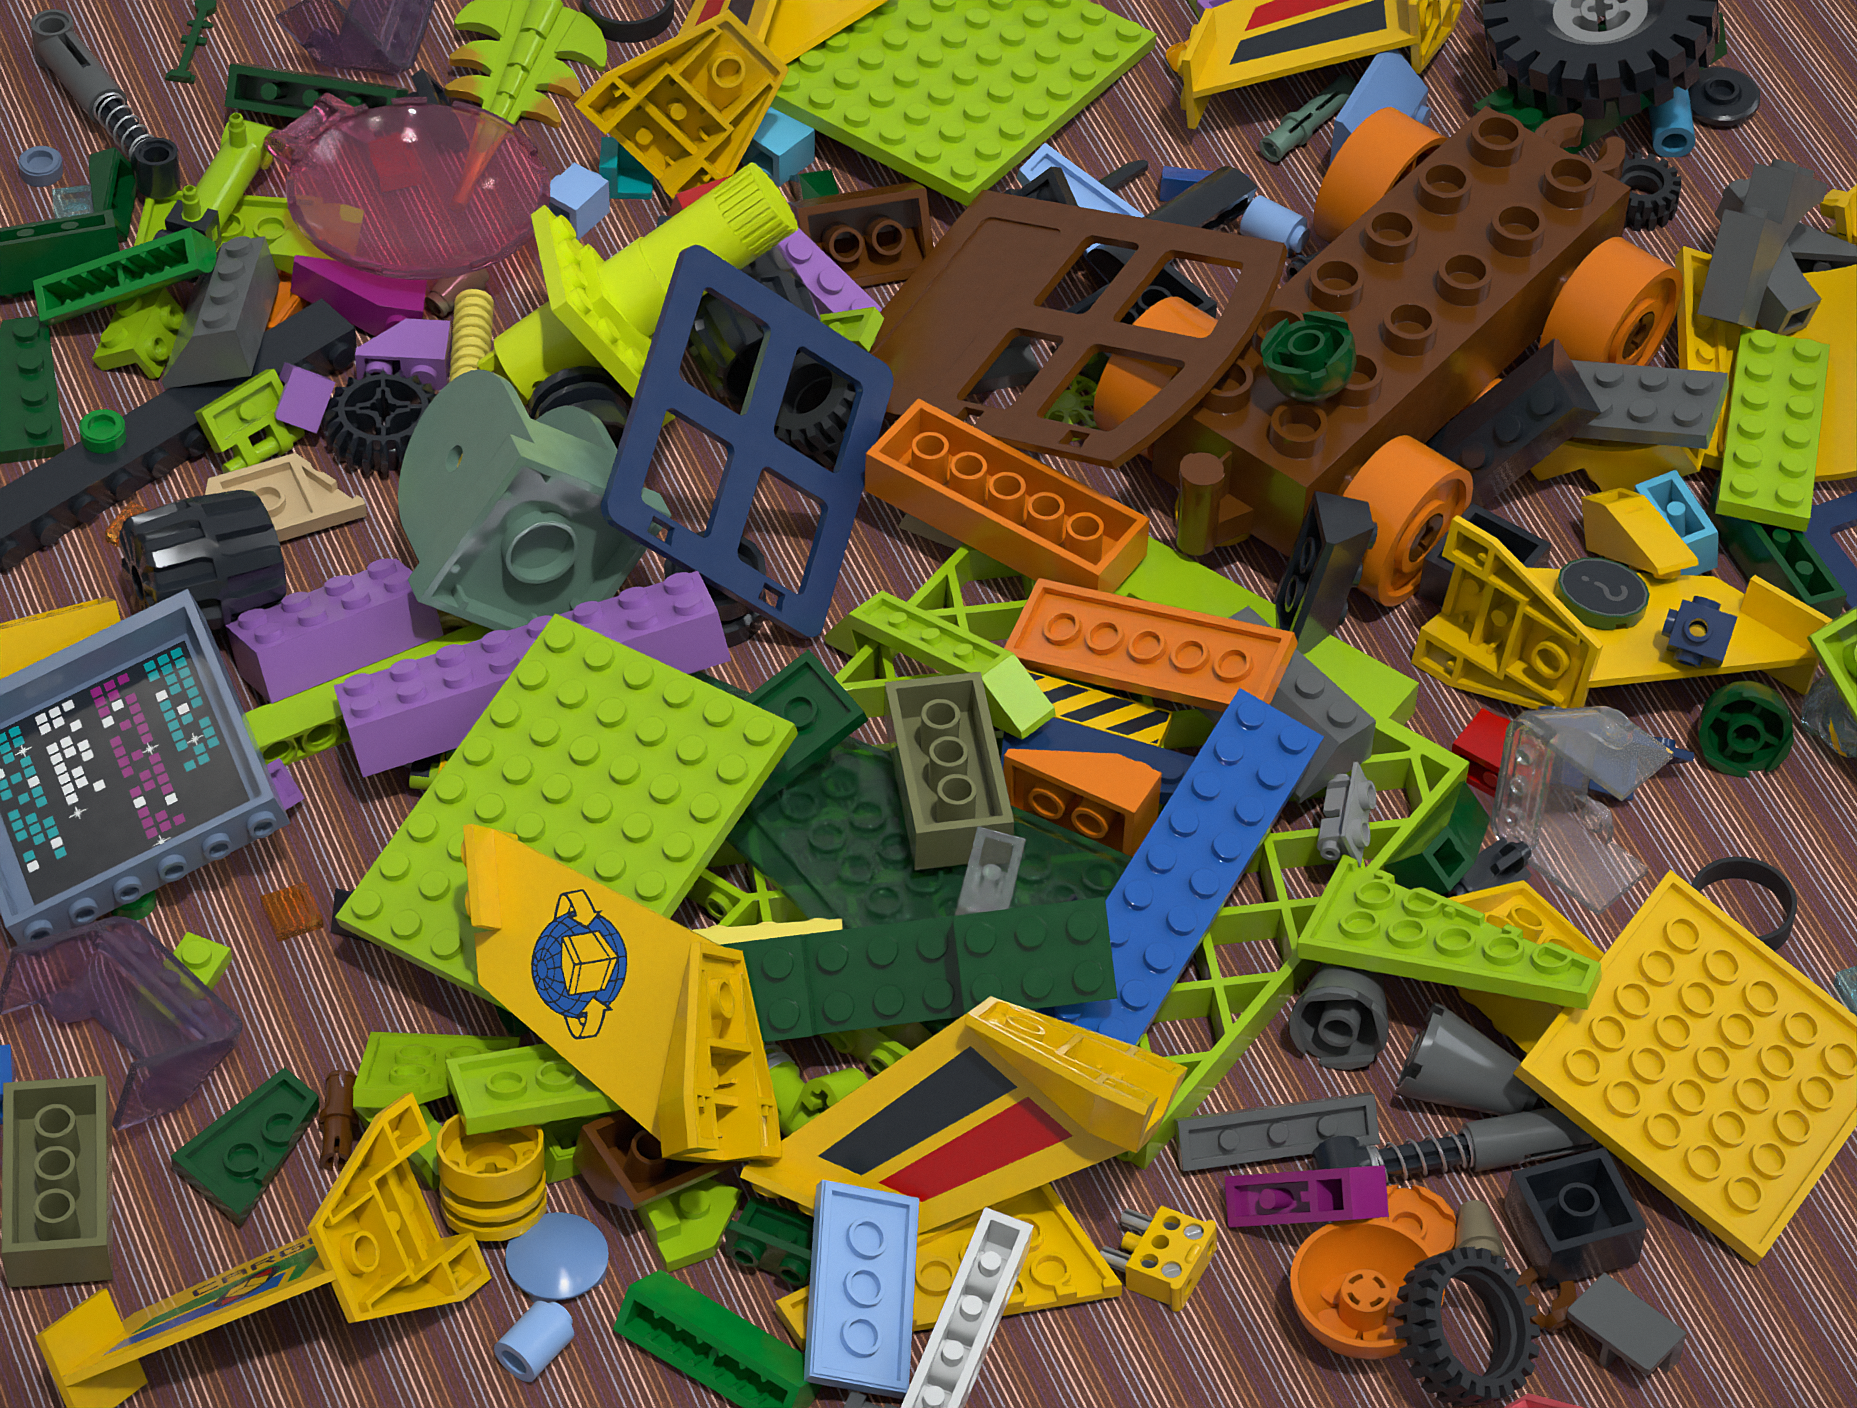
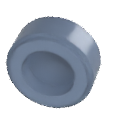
M35 146L24 151L19 157L20 177L28 185L34 187L50 186L56 183L63 175L62 157L52 147Z

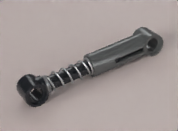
M49 9L37 13L30 23L36 63L51 69L93 122L101 124L106 128L107 133L113 137L115 143L129 157L131 166L136 172L137 186L140 193L152 199H163L176 194L181 187L179 155L176 144L169 139L156 138L152 134H148L147 127L140 124V118L132 115V108L127 106L126 94L76 34L70 14L59 9Z
M1553 1106L1462 1123L1457 1135L1451 1131H1446L1441 1138H1434L1428 1134L1423 1141L1415 1142L1411 1138H1407L1403 1145L1396 1146L1392 1142H1387L1384 1148L1381 1149L1374 1145L1365 1146L1360 1144L1359 1140L1353 1136L1339 1135L1319 1143L1313 1149L1311 1156L1316 1170L1385 1165L1387 1183L1388 1177L1403 1175L1407 1179L1408 1173L1423 1171V1174L1426 1176L1427 1170L1442 1167L1443 1171L1446 1172L1447 1166L1462 1164L1464 1168L1468 1165L1469 1169L1475 1172L1604 1148V1146ZM1607 1149L1610 1156H1615L1611 1151Z

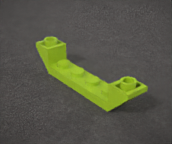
M883 590L847 614L824 635L827 644L853 657L870 639H873L945 675L981 672L992 725L1022 740L1056 716L1054 706L1014 653Z

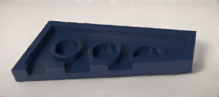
M1053 717L1023 740L1004 731L1001 765L1003 769L1004 754L1008 749L1120 754L1134 761L1146 763L1152 769L1162 773L1159 804H1167L1195 757Z

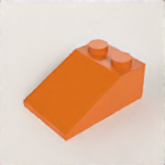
M1008 749L1004 754L1003 774L1015 823L1125 871L1158 818L1161 772L1152 769L1146 763L1134 761L1115 753Z

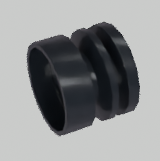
M591 366L567 368L547 377L534 389L528 402L530 419L536 420L546 412L561 406L581 408L594 414L601 420L618 450L629 414L626 411V403L622 397L620 386L609 372L599 367Z

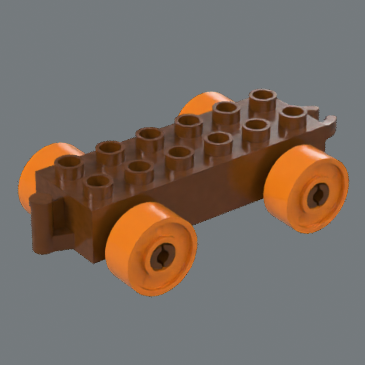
M1485 106L1449 139L1393 107L1382 108L1366 118L1352 132L1336 154L1317 195L1313 214L1314 230L1320 238L1330 244L1275 292L1269 308L1253 336L1211 390L1175 425L1139 453L1153 462L1152 473L1180 489L1175 539L1178 548L1190 555H1204L1212 551L1217 544L1249 532L1290 557L1314 491L1367 501L1372 520L1377 522L1376 541L1371 550H1365L1362 558V576L1356 588L1387 607L1401 604L1416 593L1420 588L1425 556L1449 530L1452 519L1457 515L1461 516L1470 506L1473 493V479L1470 472L1424 444L1541 334L1539 350L1554 338L1559 339L1570 360L1648 366L1670 330L1682 296L1683 277L1681 272L1622 238L1631 187L1619 181L1622 177L1625 160V141L1620 137H1609L1604 141L1599 150L1598 159L1592 163L1583 156L1571 154L1563 149L1578 147L1581 143L1584 119L1576 113L1555 116L1541 124L1534 133L1525 128L1513 116L1498 113ZM1168 297L1151 306L1133 325L1204 338L1212 333L1218 320L1182 298ZM1331 312L1343 317L1354 336L1357 364L1349 383L1339 393L1325 400L1315 402L1295 401L1279 392L1270 381L1264 368L1261 344L1266 334L1277 323L1287 318L1290 325L1304 320L1302 313ZM1112 354L1102 373L1094 399L1093 414L1097 427L1102 431L1115 429L1161 391L1183 368Z

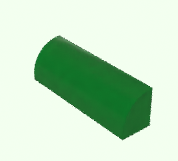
M190 227L34 280L33 285L39 320L45 325L52 326L209 273L216 264V244L213 240Z
M661 1269L628 1286L613 1330L743 1408H809L823 1385L804 1381V1354Z

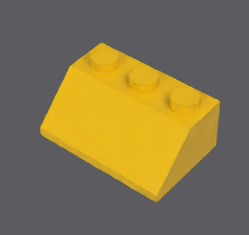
M105 596L0 623V679L120 622L121 619L116 600Z

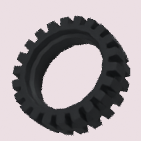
M1475 1246L1445 1251L1420 1261L1414 1266V1270L1406 1274L1403 1279L1406 1285L1399 1287L1396 1296L1404 1302L1395 1306L1394 1318L1403 1320V1325L1395 1327L1396 1338L1406 1339L1407 1346L1399 1350L1403 1360L1413 1358L1415 1362L1408 1370L1414 1379L1425 1377L1421 1387L1428 1394L1437 1392V1400L1442 1403L1452 1402V1406L1455 1407L1480 1405L1515 1393V1390L1522 1388L1527 1382L1525 1377L1532 1375L1536 1365L1530 1360L1537 1358L1539 1355L1540 1346L1532 1343L1531 1340L1540 1337V1325L1530 1323V1318L1538 1314L1535 1304L1528 1306L1525 1304L1524 1299L1531 1295L1526 1284L1516 1286L1515 1283L1520 1277L1518 1272L1514 1268L1504 1269L1506 1260L1499 1255L1491 1256V1251L1485 1248L1475 1249ZM1451 1278H1456L1469 1285L1482 1300L1491 1319L1494 1347L1491 1364L1483 1376H1478L1463 1366L1453 1355L1443 1332L1440 1312L1443 1290Z

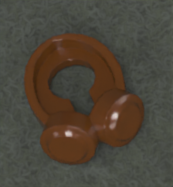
M1534 1266L1523 1271L1516 1282V1286L1526 1284L1531 1295L1524 1299L1526 1306L1535 1304L1538 1314L1530 1318V1323L1540 1325V1331L1545 1328L1548 1332L1556 1333L1567 1330L1575 1325L1574 1322L1567 1318L1568 1308L1577 1299L1574 1282L1571 1280L1557 1284L1561 1293L1557 1299L1552 1300L1551 1313L1545 1316L1539 1310V1299L1531 1292V1285L1540 1280Z

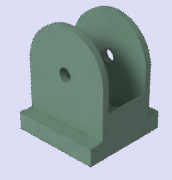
M471 370L459 375L434 397L421 416L409 441L402 463L398 488V507L401 523L419 560V564L407 579L418 602L493 630L508 631L527 625L536 617L544 615L553 616L555 613L559 615L572 611L581 603L587 601L600 602L610 599L615 595L648 548L611 527L602 516L601 502L617 454V448L597 416L575 406H561L546 412L536 420L530 419L512 384L502 376L486 370ZM461 455H462V460H461L459 466L457 467L459 458H460ZM643 487L641 491L642 500L647 505L670 518L671 513L660 493ZM652 521L647 532L657 536L663 527Z

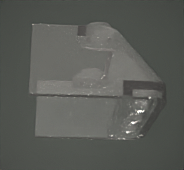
M1607 706L1523 711L1507 725L1490 821L1492 831L1498 840L1504 837L1508 843L1525 842L1532 852L1531 858L1528 859V865L1599 916L1647 875L1649 868L1612 841L1614 825L1611 812L1604 804L1593 800L1587 795L1590 779L1623 801L1673 758L1674 752L1628 720L1621 711Z

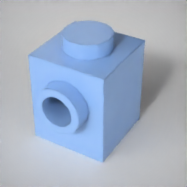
M574 162L561 175H556L549 183V186L542 191V205H546L556 217L563 215L574 228L577 235L575 238L579 240L610 212L609 181L600 174L591 172Z

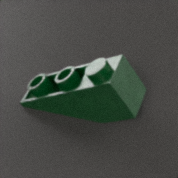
M1465 781L1458 783L1384 865L1389 873L1394 875L1398 885L1409 890L1423 887L1440 895L1450 892L1474 865L1491 818Z

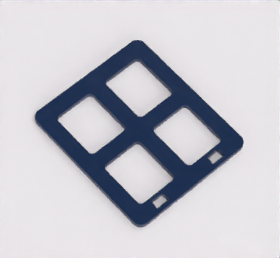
M692 245L683 249L679 253L603 495L601 512L604 520L611 527L689 573L698 571L704 582L796 637L808 639L819 635L824 627L864 488L866 452L877 442L894 380L889 366L705 247ZM704 290L760 325L764 331V338L740 415L688 384L679 375L681 361ZM797 350L853 384L856 389L855 400L833 473L780 441L774 434V426ZM666 411L722 444L728 453L703 537L647 505L641 497V491ZM761 470L766 471L813 500L821 508V516L798 594L742 562L737 554ZM652 521L668 530L665 542L647 532ZM763 588L778 596L776 607L759 598Z

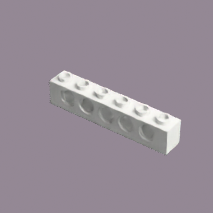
M987 1207L984 1208L901 1408L965 1407L1028 1255L1034 1225Z

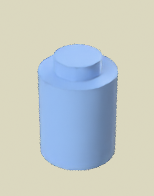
M1262 195L1252 200L1240 224V233L1244 236L1284 243L1288 250L1287 257L1292 255L1294 251L1299 253L1305 247L1310 236V230L1307 228V218Z
M536 1301L494 1345L495 1355L505 1369L516 1378L525 1382H532L574 1338L573 1319L569 1312L556 1302Z

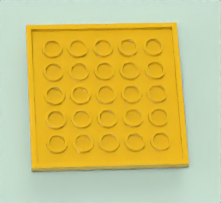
M1669 870L1598 961L1601 963V981L1588 1010L1563 1007L1513 1074L1755 1266L1768 1252L1857 1126V1016L1672 870Z

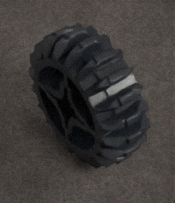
M383 368L379 375L372 376L365 371L361 380L348 377L346 387H335L333 398L329 399L324 412L323 431L325 432L329 450L334 451L337 461L347 462L351 471L363 467L367 477L374 471H381L385 478L389 471L398 470L401 472L403 459L411 436L426 408L437 395L432 389L431 383L422 384L418 374L406 378L402 369L395 375H389Z

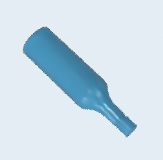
M1676 87L1673 89V99L1657 107L1653 104L1647 106L1653 148L1662 157H1682L1691 152L1695 146L1696 139L1688 89L1685 91L1680 87Z

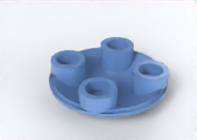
M563 1212L544 1214L539 1222L523 1235L511 1238L505 1255L506 1267L510 1277L519 1288L529 1294L530 1299L534 1303L536 1301L550 1303L557 1300L574 1298L584 1294L593 1287L599 1286L606 1279L609 1258L607 1242L601 1231L587 1219Z

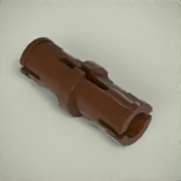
M340 1070L330 1072L325 1080V1108L319 1114V1127L323 1131L319 1162L324 1169L333 1171L335 1153L339 1154L338 1171H342L352 1155L353 1133L357 1131L359 1126V1117L353 1109V1087L357 1076L345 1070L343 1088H339Z

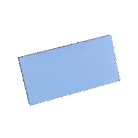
M823 1179L816 1185L804 1365L805 1382L903 1399L906 1396L910 1378L919 1198Z

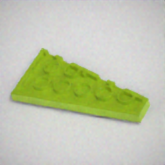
M1343 854L1297 941L1298 958L1588 1010L1601 981V963L1552 942L1541 945L1523 938L1522 929L1510 924H1506L1502 929L1485 922L1484 913L1423 887L1409 890L1395 884L1394 875L1379 869L1376 873L1372 874L1358 868V860Z

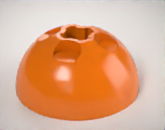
M1367 1218L1339 1220L1327 1224L1312 1233L1303 1242L1292 1262L1290 1288L1295 1310L1308 1332L1323 1346L1340 1355L1363 1360L1383 1359L1401 1353L1399 1349L1407 1346L1406 1339H1397L1395 1327L1403 1325V1320L1394 1318L1395 1306L1404 1303L1396 1297L1399 1287L1406 1285L1403 1279L1409 1271L1415 1269L1414 1266L1417 1263L1434 1256L1435 1253L1418 1235L1401 1225L1387 1220ZM1445 1289L1443 1290V1297H1442L1441 1307H1442L1443 1300H1444Z

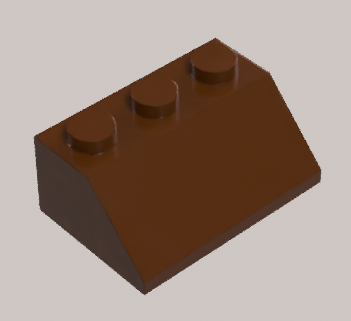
M917 182L788 202L797 220L798 228L860 287L908 279L934 248L926 187Z
M623 1109L583 1125L572 1159L598 1199L630 1210L640 1208L745 1162L700 1163L662 1158L661 1142Z

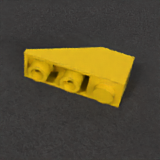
M1620 487L1581 497L1586 550L1605 556L1607 560L1628 564L1631 570H1645L1653 573V577L1658 579L1677 577L1681 575V569L1698 565V558L1645 495Z

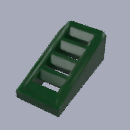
M113 147L90 154L89 174L94 212L112 209L118 242L121 243L127 241L137 188V177L131 163Z

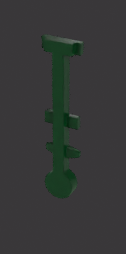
M195 0L197 16L195 20L187 22V25L192 27L190 35H182L181 44H186L179 66L177 70L171 69L170 72H167L165 81L195 83L196 75H192V72L188 70L197 46L206 47L208 40L205 37H201L203 29H213L214 25L206 20L208 16L213 15L217 11L216 0Z

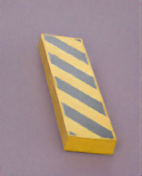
M1027 670L1054 706L1056 713L1054 718L1162 747L1172 724V711Z

